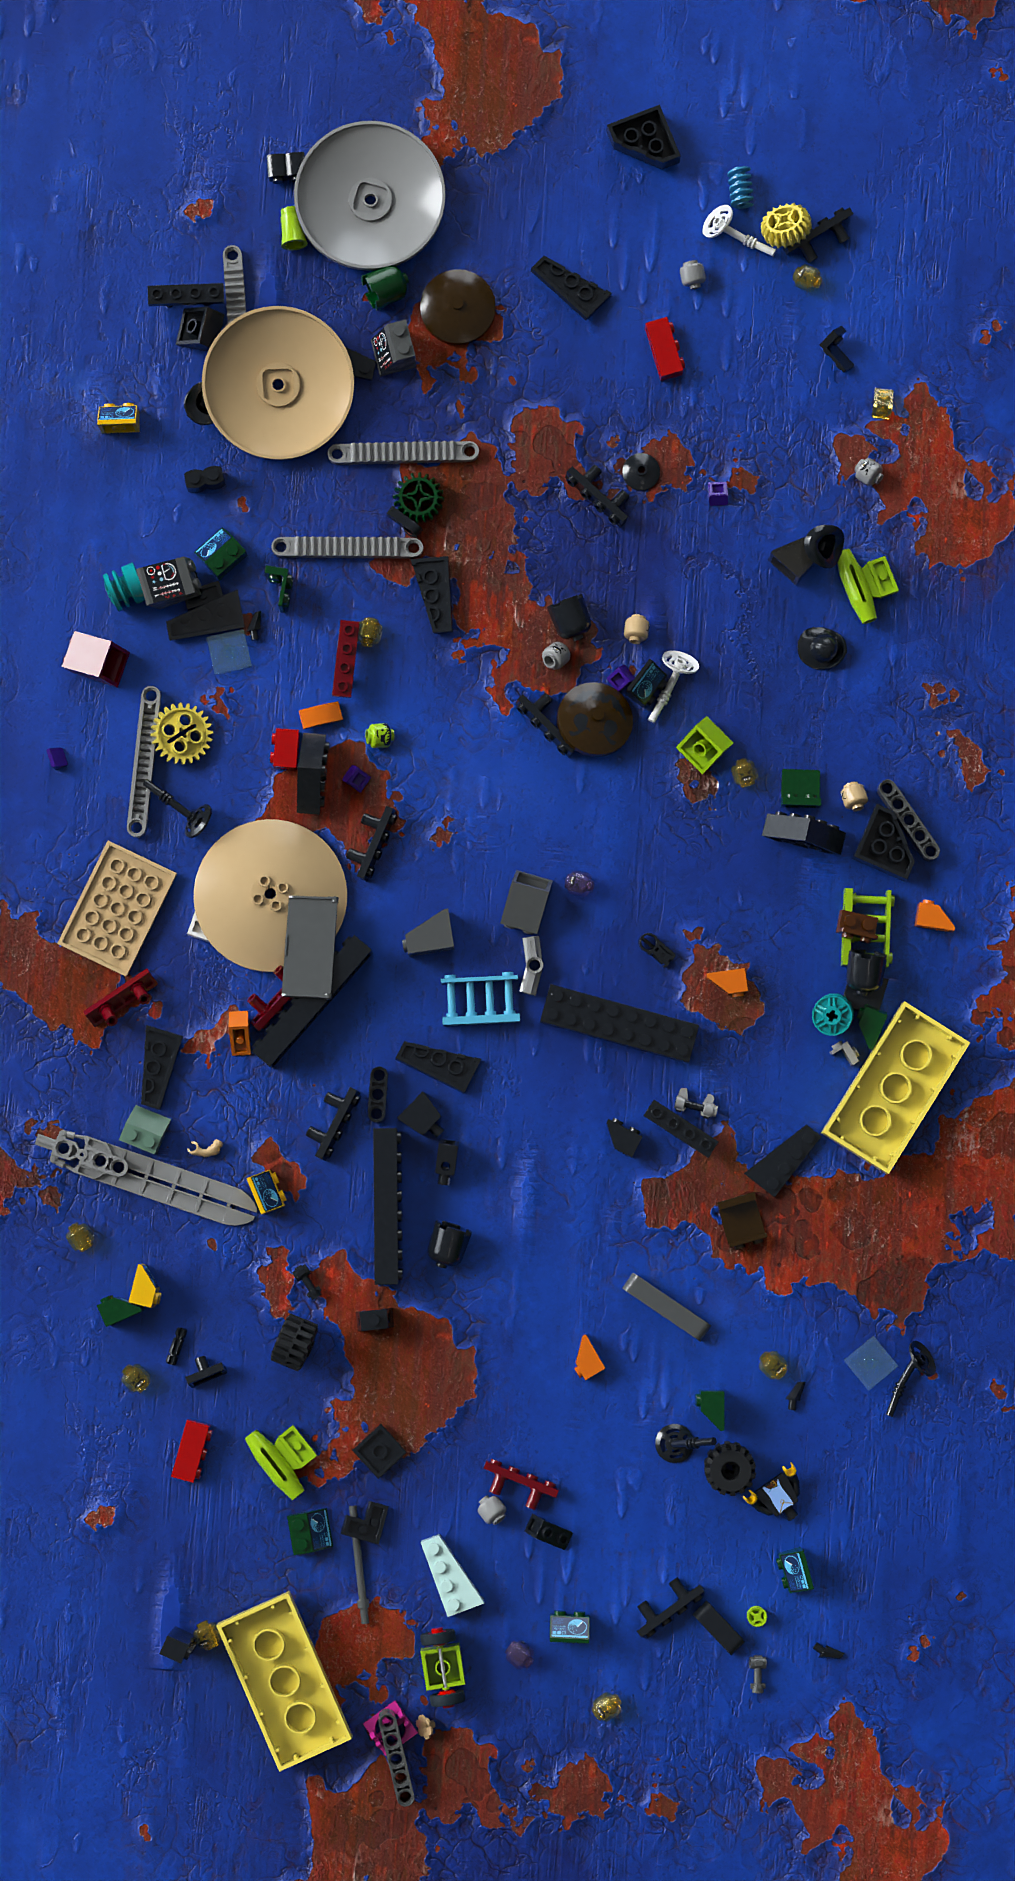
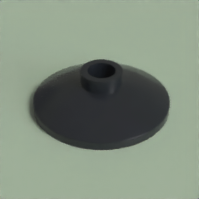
M645 453L634 454L623 465V479L634 490H648L659 480V464L651 455ZM640 467H643L645 469V472L639 473L638 469Z

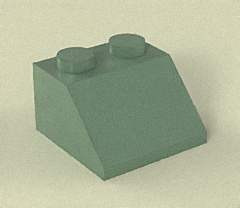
M135 1105L125 1123L119 1140L157 1155L171 1119Z

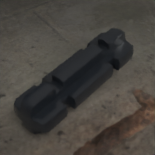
M181 1327L176 1329V1337L173 1338L169 1350L170 1355L167 1356L166 1363L176 1365L177 1355L180 1354L184 1342L183 1338L187 1334L186 1329Z

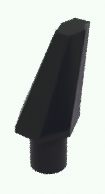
M261 611L253 614L247 628V632L251 634L252 641L259 640L258 631L261 629Z
M804 1381L797 1382L786 1397L789 1400V1410H796V1403L800 1401L805 1386Z
M818 1642L813 1646V1649L820 1654L819 1658L840 1659L845 1654L828 1645L823 1647Z

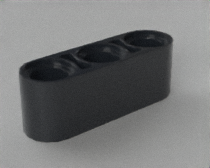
M380 1066L373 1068L370 1074L368 1117L375 1123L382 1122L386 1116L388 1072ZM378 1070H382L385 1073V1077L381 1081H377L374 1078V1073ZM377 1089L382 1090L384 1094L380 1100L373 1098V1092ZM377 1108L382 1111L381 1118L373 1119L372 1111Z
M707 1600L693 1613L694 1617L731 1656L745 1643L744 1639Z

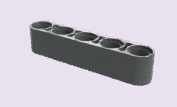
M889 779L883 780L877 788L879 797L888 809L895 812L900 827L920 856L925 861L935 860L940 853L939 846L896 784ZM882 785H889L891 793H884ZM893 801H900L902 809H895ZM905 816H910L913 819L912 825L904 823ZM915 832L923 833V841L915 839ZM927 847L934 849L935 855L933 857H929L926 854L925 850Z
M635 1273L631 1274L622 1288L700 1342L711 1327L710 1324Z
M383 1709L378 1715L396 1798L401 1806H410L414 1801V1792L396 1715L391 1709ZM390 1716L393 1719L390 1723H384L382 1721L383 1718ZM390 1735L397 1737L394 1742L387 1741V1737ZM394 1754L402 1756L398 1761L392 1760L391 1757ZM404 1773L406 1776L404 1779L399 1780L396 1778V1775ZM402 1792H409L410 1796L408 1798H401L400 1794Z

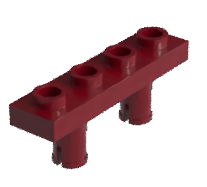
M340 620L332 696L351 698L360 622Z
M280 965L275 969L274 974L283 982L284 967ZM281 988L266 1004L255 993L252 994L247 1002L258 1011V1014L250 1023L258 1031L265 1029L269 1025L270 1019L274 1015H278L283 1010V1005L294 997H282Z
M146 968L83 1012L94 1027L104 1021L109 1026H114L118 1022L115 1013L136 999L142 1005L147 1004L150 1000L147 992L157 986L158 983Z
M492 1458L491 1461L486 1460L483 1469L491 1471L495 1475L489 1492L500 1496L505 1481L510 1479L530 1487L531 1492L525 1505L530 1509L536 1510L542 1494H548L556 1498L559 1489L555 1488L556 1484L545 1480V1483L537 1481V1476L527 1473V1476L519 1473L520 1469L512 1466L505 1468L501 1466L502 1462Z

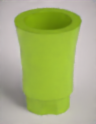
M295 206L282 208L280 217L282 227L281 247L285 250H299L306 247L308 243L299 224Z

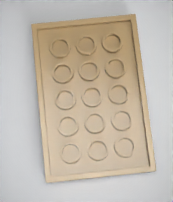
M107 841L57 944L127 977L177 873L113 842Z

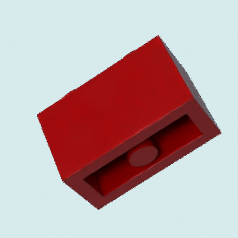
M276 728V733H272V745H275L274 752L270 754V763L273 764L274 769L297 770L300 741L299 730Z

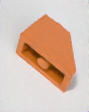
M923 900V903H918L914 927L945 932L955 931L953 923L941 907L934 904V901Z
M745 968L706 973L707 980L727 995L732 994L733 998L742 997L748 991Z
M248 1011L229 1012L228 1028L232 1056L251 1055Z
M586 1334L581 1338L575 1361L577 1367L574 1368L579 1378L584 1377L585 1380L605 1369Z

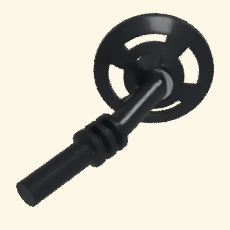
M148 779L144 781L143 786L157 795L160 801L167 806L170 805L187 818L185 835L188 838H194L204 830L211 818V806L204 804L195 811H189L174 800V796L167 793L166 790H161Z
M913 1341L909 1345L911 1361L899 1381L895 1382L896 1386L893 1388L895 1390L892 1391L893 1396L886 1415L893 1417L899 1399L903 1397L902 1393L905 1391V1384L915 1368L928 1377L933 1376L936 1372L935 1362L931 1353L919 1341ZM914 1347L919 1349L920 1353L915 1351Z
M669 1424L658 1432L655 1447L662 1459L670 1463H679L686 1460L691 1455L693 1449H698L700 1446L716 1445L717 1441L715 1437L700 1439L693 1437L686 1427L680 1424ZM671 1429L680 1430L679 1432H671L669 1434L666 1433V1431ZM672 1435H678L677 1438H670ZM661 1438L666 1440L665 1446L667 1450L665 1452L661 1450ZM672 1450H680L679 1452H672ZM683 1453V1456L679 1458L670 1457V1455H679Z

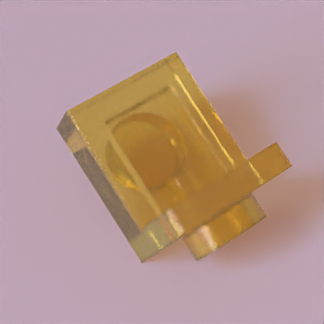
M874 389L871 417L890 419L894 390Z

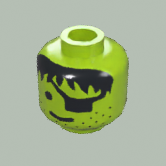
M387 723L371 724L365 731L366 743L370 744L372 748H387L390 746L391 741H394V730L390 729Z

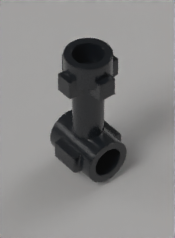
M306 1264L295 1268V1271L292 1273L298 1282L303 1281L309 1291L307 1296L314 1300L322 1295L320 1287H315L308 1275L311 1272Z

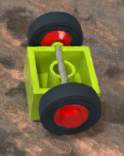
M438 1627L431 1629L430 1632L421 1634V1644L433 1646L421 1648L420 1651L426 1691L442 1688V1691L430 1695L431 1706L451 1708L455 1704L464 1702V1690L450 1689L453 1686L465 1685L460 1643L446 1644L456 1640L455 1630Z

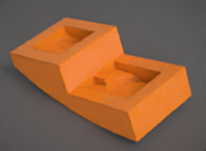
M338 701L299 710L303 729L319 727L323 724L343 720Z

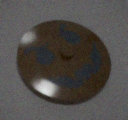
M589 682L574 687L564 696L557 712V725L562 738L572 749L586 756L603 757L618 751L626 743L632 731L633 715L629 703L620 692L603 683Z

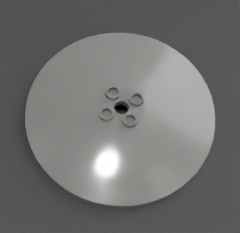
M360 121L332 130L318 140L309 150L297 173L294 203L299 224L304 234L321 254L348 268L373 271L388 266H398L416 256L427 246L439 228L445 209V184L441 168L435 156L417 136L394 124L381 121ZM368 196H373L376 201L374 204L369 205L365 202V199Z

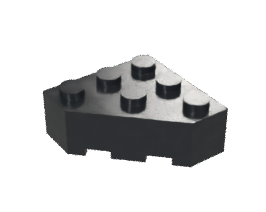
M660 105L607 124L606 132L614 150L661 170L680 163V153Z
M303 733L297 770V813L320 815L321 807L325 806V796H322V792H325V781L323 780H327L326 765L329 754V742H326V734Z
M876 804L852 859L905 882L915 861L910 853L895 812Z
M775 812V814H767L762 836L774 841L790 843L794 846L819 850V852L841 855L846 833L839 830V826L827 825L828 822L815 820L816 817L811 815L801 817V815L790 813L787 816L786 813Z

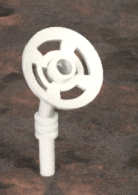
M722 205L713 210L704 222L703 234L707 238H713L725 232L743 242V245L751 246V249L756 248L768 255H775L776 249L757 241V238L753 239V236H746L728 226L733 217V210L729 205Z
M667 651L663 654L662 660L664 664L671 668L673 673L665 689L661 691L657 698L658 702L648 718L650 722L655 723L664 705H667V701L672 696L671 692L680 674H692L698 671L699 663L692 656L680 651Z

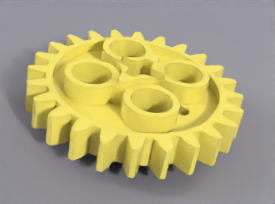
M180 702L178 708H176L174 704H171V710L165 707V714L159 712L158 716L160 719L155 718L153 720L157 725L151 726V729L155 730V732L151 733L150 736L156 737L152 744H158L155 751H162L160 757L166 754L167 762L173 758L174 764H177L178 760H180L181 764L184 765L187 759L191 764L193 763L192 757L198 761L200 759L198 754L202 756L206 754L203 748H210L206 742H212L213 739L209 738L208 735H211L213 731H209L207 728L212 724L205 723L208 716L202 718L203 710L197 713V706L190 709V704L187 703L185 708H183ZM181 716L188 718V725L181 724ZM193 724L196 725V727L188 731L184 735V737L180 736L171 743L167 742L169 739L176 736L180 731H184ZM165 726H170L173 729L172 735H167L164 732ZM192 732L197 733L199 741H193L190 734ZM180 742L183 745V751H177L174 744Z

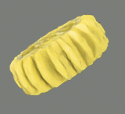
M786 203L785 206L779 205L778 208H773L772 212H767V216L763 217L761 222L762 236L767 244L769 243L772 247L777 246V248L784 246L786 248L789 245L793 247L795 243L800 244V240H805L806 235H809L810 229H812L810 214L801 204L796 205L792 203L789 205Z

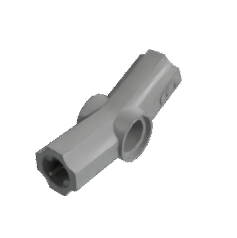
M539 936L522 938L526 967L519 992L536 996L543 969ZM530 962H539L540 968L537 971L531 970L529 967Z

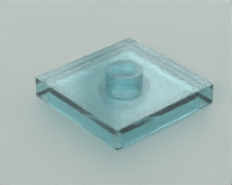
M244 629L206 637L215 675L252 667Z
M874 1336L843 1360L868 1391L898 1367Z

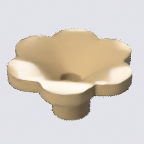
M420 1715L418 1720H416L419 1735L421 1737L424 1736L426 1740L430 1739L433 1734V1728H435V1722L433 1720L430 1721L424 1715Z

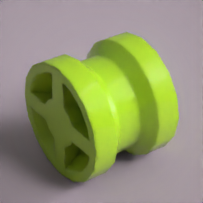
M752 1606L747 1611V1619L752 1626L760 1627L766 1623L767 1614L762 1607Z

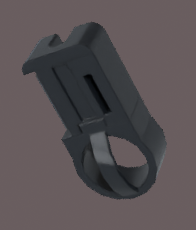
M394 506L386 513L387 517L400 525L410 537L417 538L423 531L417 523L403 515Z
M645 933L638 940L640 949L654 957L660 964H664L662 967H667L676 956L652 933ZM644 936H652L655 940V945L651 944ZM641 941L647 944L651 949H645L642 946Z

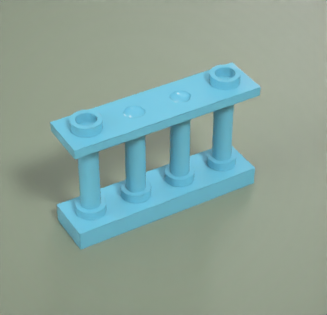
M502 972V976L456 978V975H445V979H441V984H447L448 1014H446V1017H443V1026L520 1022V1013L516 1014L515 1010H513L512 981L518 980V975H514V972ZM494 981H504L506 1011H504V1014L496 1015V1011H494ZM474 982H485L487 1009L485 1015L477 1016V1012H475ZM454 983H466V1016H458V1013H456Z

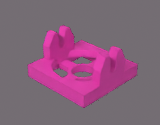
M396 1700L383 1708L391 1709L398 1715V1726L402 1723L404 1724L405 1732L401 1738L402 1744L418 1733ZM379 1711L365 1721L363 1725L368 1730L371 1739L375 1741L376 1746L386 1756L384 1743L381 1740V1731L376 1733L378 1715L381 1712ZM384 1717L382 1721L384 1723H389L392 1720H389L387 1717Z

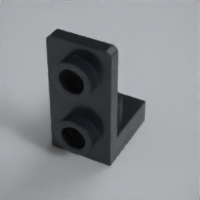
M840 326L834 329L819 345L823 348L824 353L835 362L836 367L845 373L852 369L854 364L837 346L843 340L842 335L846 332L845 328Z
M535 1514L531 1515L524 1532L532 1537L563 1550L567 1548L573 1535L571 1531L547 1522Z

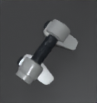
M687 1088L680 1089L674 1105L677 1112L689 1108L700 1111V1115L706 1119L712 1116L716 1117L718 1106L713 1104L714 1096L711 1094L707 1095L703 1104L688 1101Z

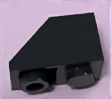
M616 1118L608 1119L606 1125L614 1149L632 1158L642 1139V1136L639 1135L640 1131L631 1126L629 1129L623 1127V1122Z

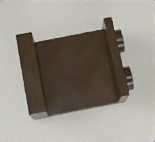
M755 1192L716 1203L729 1247H734V1250L746 1247L745 1243L752 1241L753 1245L764 1242L763 1238L768 1237L760 1217Z

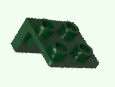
M266 565L264 573L267 580L277 585H280L282 582L278 607L280 612L284 613L285 608H289L290 597L288 589L292 590V575H290L289 569Z
M783 769L781 777V807L820 808V771Z

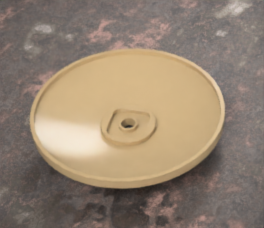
M269 306L242 314L231 321L217 335L208 350L203 365L202 392L211 420L229 442L253 456L272 460H285L301 457L317 450L337 433L351 407L354 393V374L351 360L344 344L326 323L300 309L286 306ZM275 380L283 382L284 386L281 390L273 388Z
M257 820L232 829L209 849L196 875L194 907L204 935L221 955L243 968L260 972H274L278 966L282 965L284 967L289 896L339 897L336 922L337 935L346 913L347 885L343 869L335 853L314 832L289 821ZM267 889L275 890L276 896L273 899L265 897Z

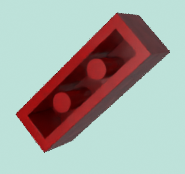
M667 317L645 323V331L660 381L681 376L685 363L683 357L679 358L678 351H680L678 340L673 338L672 333H675L673 323L669 322Z
M187 1419L171 1477L192 1483L196 1479H200L202 1468L199 1466L201 1460L206 1458L208 1450L205 1449L206 1441L210 1442L213 1430H210L211 1425Z

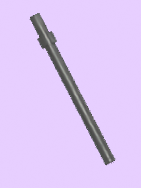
M357 1505L349 1506L350 1516L358 1518ZM352 1537L359 1596L357 1605L358 1609H360L361 1624H368L369 1599L366 1598L360 1539Z

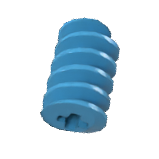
M735 167L727 174L730 178L728 180L730 185L729 192L731 193L730 199L732 200L730 205L735 209H745L754 205L749 203L754 197L748 196V194L753 192V189L747 188L752 185L751 181H747V179L752 177L751 174H746V172L751 170V167Z

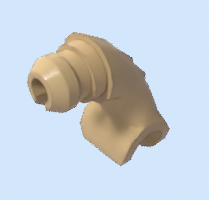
M216 1139L207 1149H202L198 1143L192 1141L191 1143L196 1145V1150L190 1151L188 1148L187 1150L191 1155L210 1157L220 1153L223 1142Z

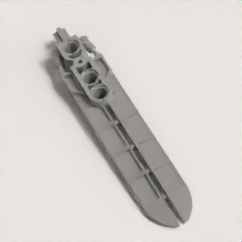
M61 1130L57 1139L38 1134L35 1145L52 1150L50 1161L61 1168L65 1167L79 1175L207 1219L234 1226L246 1224L254 1220L255 1216L230 1208L231 1204L257 1213L255 1203L241 1189L98 1139L77 1135L75 1132ZM68 1139H84V1149H80L76 1142ZM63 1143L69 1145V1151L66 1154L59 1152V1146ZM98 1156L106 1158L104 1166L99 1167L96 1165L95 1160ZM60 1158H63L68 1161H72L78 1158L80 1161L79 1164L75 1168H73L66 1164V1161ZM117 1162L124 1164V1170L121 1173L114 1171V1165ZM129 1169L145 1174L144 1178L128 1173ZM151 1176L171 1183L172 1187L148 1180V1177ZM176 1185L200 1193V1195L197 1197L175 1189ZM203 1195L226 1202L227 1205L224 1206L203 1199Z

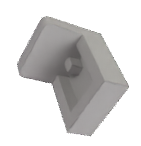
M839 1041L831 1046L833 1050L830 1051V1054L833 1055L841 1050L850 1066L859 1062L858 1057L860 1055L855 1047L851 1048L848 1041L845 1043Z

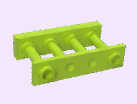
M845 888L843 893V910L852 912V907L856 903L885 904V916H868L877 917V923H884V935L875 934L878 935V940L871 942H884L883 953L887 954L885 968H888L889 964H892L893 953L889 952L891 906L894 907L895 896L891 895L892 890H887L885 897L856 895V893H853V888ZM842 938L841 966H847L851 943L860 941V938Z

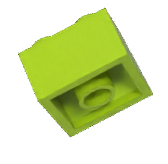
M706 716L687 734L676 748L703 775L731 747L733 742Z

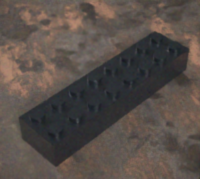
M355 935L352 938L348 936L342 943L343 948L340 952L337 950L334 952L332 999L294 998L291 1001V1008L289 1010L284 1009L278 1016L280 1020L277 1024L274 1025L272 1023L265 1031L267 1035L263 1040L259 1038L252 1047L255 1049L252 1052L269 1067L273 1068L373 954V951Z
M550 984L540 1023L684 1063H689L699 1028L697 1024Z
M373 1128L375 1285L399 1284V1280H403V1268H399V1261H403V1249H399V1241L403 1239L402 1229H399V1222H402V1210H399L398 1202H402V1191L398 1190V1183H402V1171H398V1164H402V1152H398V1144H402V1134L398 1132L397 1128Z

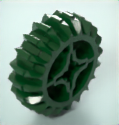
M421 472L418 473V478H415L414 473H411L410 480L407 476H404L405 483L399 481L398 485L401 488L395 487L394 491L398 494L393 495V499L398 500L394 502V507H399L398 510L403 512V515L409 516L408 518L411 520L415 518L417 524H419V519H423V523H426V517L433 520L432 513L438 516L439 511L436 508H443V505L438 502H444V497L440 496L443 494V490H438L441 487L440 483L434 484L436 481L434 477L429 481V474L422 478ZM416 485L414 492L407 493V495L404 494L409 487ZM422 485L430 488L434 496L424 493ZM420 490L421 499L418 506L416 498ZM403 500L414 504L415 512L409 510ZM430 502H433L430 508L421 512V508L424 504H430Z

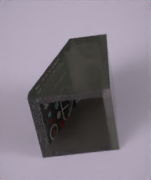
M805 537L774 549L768 558V561L795 585L816 564L806 554L804 549Z

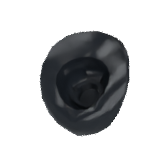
M199 382L185 396V412L196 424L210 425L213 424V421L205 406L202 382Z
M820 525L811 529L804 540V549L807 556L820 567L833 568L838 563L843 551L844 533L839 527L834 525Z
M809 628L801 634L798 640V655L804 664L813 669L836 667L847 653L844 638L828 628Z

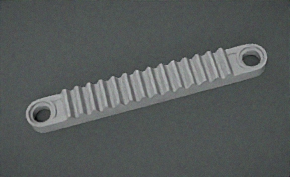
M235 245L227 246L223 251L228 324L247 312L243 258L241 250ZM230 251L237 252V259H228V253Z
M471 441L368 442L335 444L328 449V458L331 463L336 465L472 462L479 456L477 444ZM467 447H472L475 450V454L470 457L466 456L464 450ZM334 450L342 451L343 455L340 459L332 457Z
M278 537L274 539L271 545L274 555L280 558L414 559L420 557L423 553V544L419 539L399 537ZM282 542L286 544V550L284 552H278L276 550V545L278 543ZM416 543L419 546V551L411 553L408 550L409 545Z
M154 686L144 688L141 694L127 820V831L135 838L144 836L148 823L151 791L143 786V783L146 779L152 782L157 744H152L156 737H152L150 734L155 732V730L151 729V726L157 725L153 720L155 718L159 719L158 713L161 706V693ZM149 691L156 692L157 697L154 701L146 699V694ZM134 823L142 825V830L139 833L132 832L131 827Z

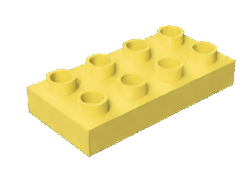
M904 1001L821 1134L883 1173L889 1174L970 1042Z
M290 1591L223 1620L216 1625L279 1772L352 1739L353 1735Z

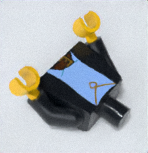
M790 1462L791 1468L789 1469L782 1466L783 1471L754 1492L749 1490L751 1493L750 1497L746 1498L743 1496V1499L756 1511L771 1516L774 1514L777 1517L783 1513L788 1521L794 1519L798 1513L792 1505L798 1502L797 1497L800 1495V1483L794 1464Z

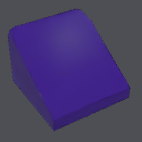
M708 482L710 506L728 504L727 482Z
M622 665L606 679L614 689L620 692L632 683L635 677L625 665Z
M49 748L46 750L53 769L56 770L68 765L62 748Z
M351 765L342 781L361 793L371 777L357 766Z

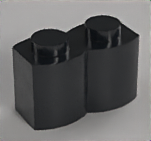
M291 152L267 155L269 181L274 184H282L286 180L295 182L300 165L305 158V153Z
M210 466L203 471L194 469L184 474L186 487L190 493H200L206 489L216 490L226 485L223 470L220 466Z

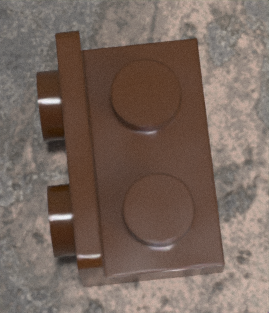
M840 910L836 933L842 934V938L853 939V937L860 938V942L871 943L873 940H878V935H875L878 918Z

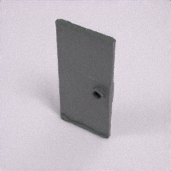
M289 896L282 997L332 999L339 897Z

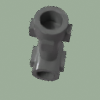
M762 1655L749 1657V1668L754 1669V1683H750L752 1693H764L765 1683H762V1669H766L767 1661L766 1657H762Z

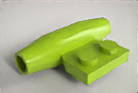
M844 549L837 563L840 578L849 601L862 624L871 623L877 619L873 597L881 599L898 593L899 589L886 556L869 561L861 568L851 550Z
M294 1425L278 1436L275 1444H272L257 1429L245 1438L256 1461L273 1483L291 1500H294L305 1491L294 1470L303 1468L317 1455Z

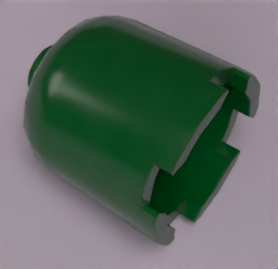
M388 266L361 276L362 286L366 285L368 293L365 295L371 307L375 308L376 311L403 299L407 294L408 277L405 272L402 273L396 266Z

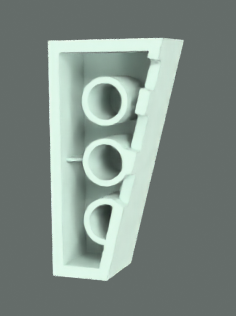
M438 1534L421 1540L422 1548L447 1617L484 1604V1599L441 1535Z

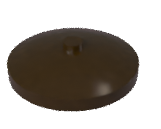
M461 269L445 271L434 277L422 293L420 301L422 321L429 333L444 343L451 345L472 343L481 338L493 323L495 317L494 294L487 282L471 271Z

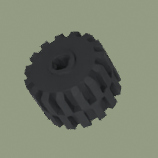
M290 1314L286 1318L271 1353V1361L299 1371L314 1346L318 1324Z
M724 1441L725 1444L720 1445L718 1443L713 1450H709L708 1457L704 1461V1471L708 1483H710L715 1491H719L722 1495L730 1494V1496H736L735 1493L740 1492L742 1494L745 1492L744 1489L751 1487L752 1480L756 1476V1465L752 1455L745 1446L742 1447L737 1442L730 1443V1441ZM726 1464L733 1465V1470H726Z

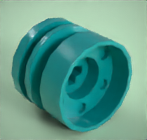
M133 562L121 567L123 574L121 577L113 570L114 580L112 581L108 573L103 574L106 592L111 603L114 604L119 612L123 610L121 604L123 600L127 608L130 607L129 598L131 597L137 604L145 601Z
M839 993L824 995L817 1001L812 1010V1020L815 1027L821 1033L829 1036H836L845 1032L854 1018V1008L851 1001ZM832 1010L835 1011V1015H838V1017H835L833 1020H831L830 1016L827 1015V1013H831Z

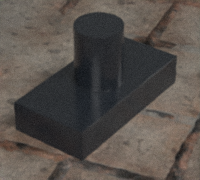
M201 1356L195 1359L199 1372L185 1378L188 1385L193 1388L222 1376L227 1371L222 1362L209 1367L206 1356Z

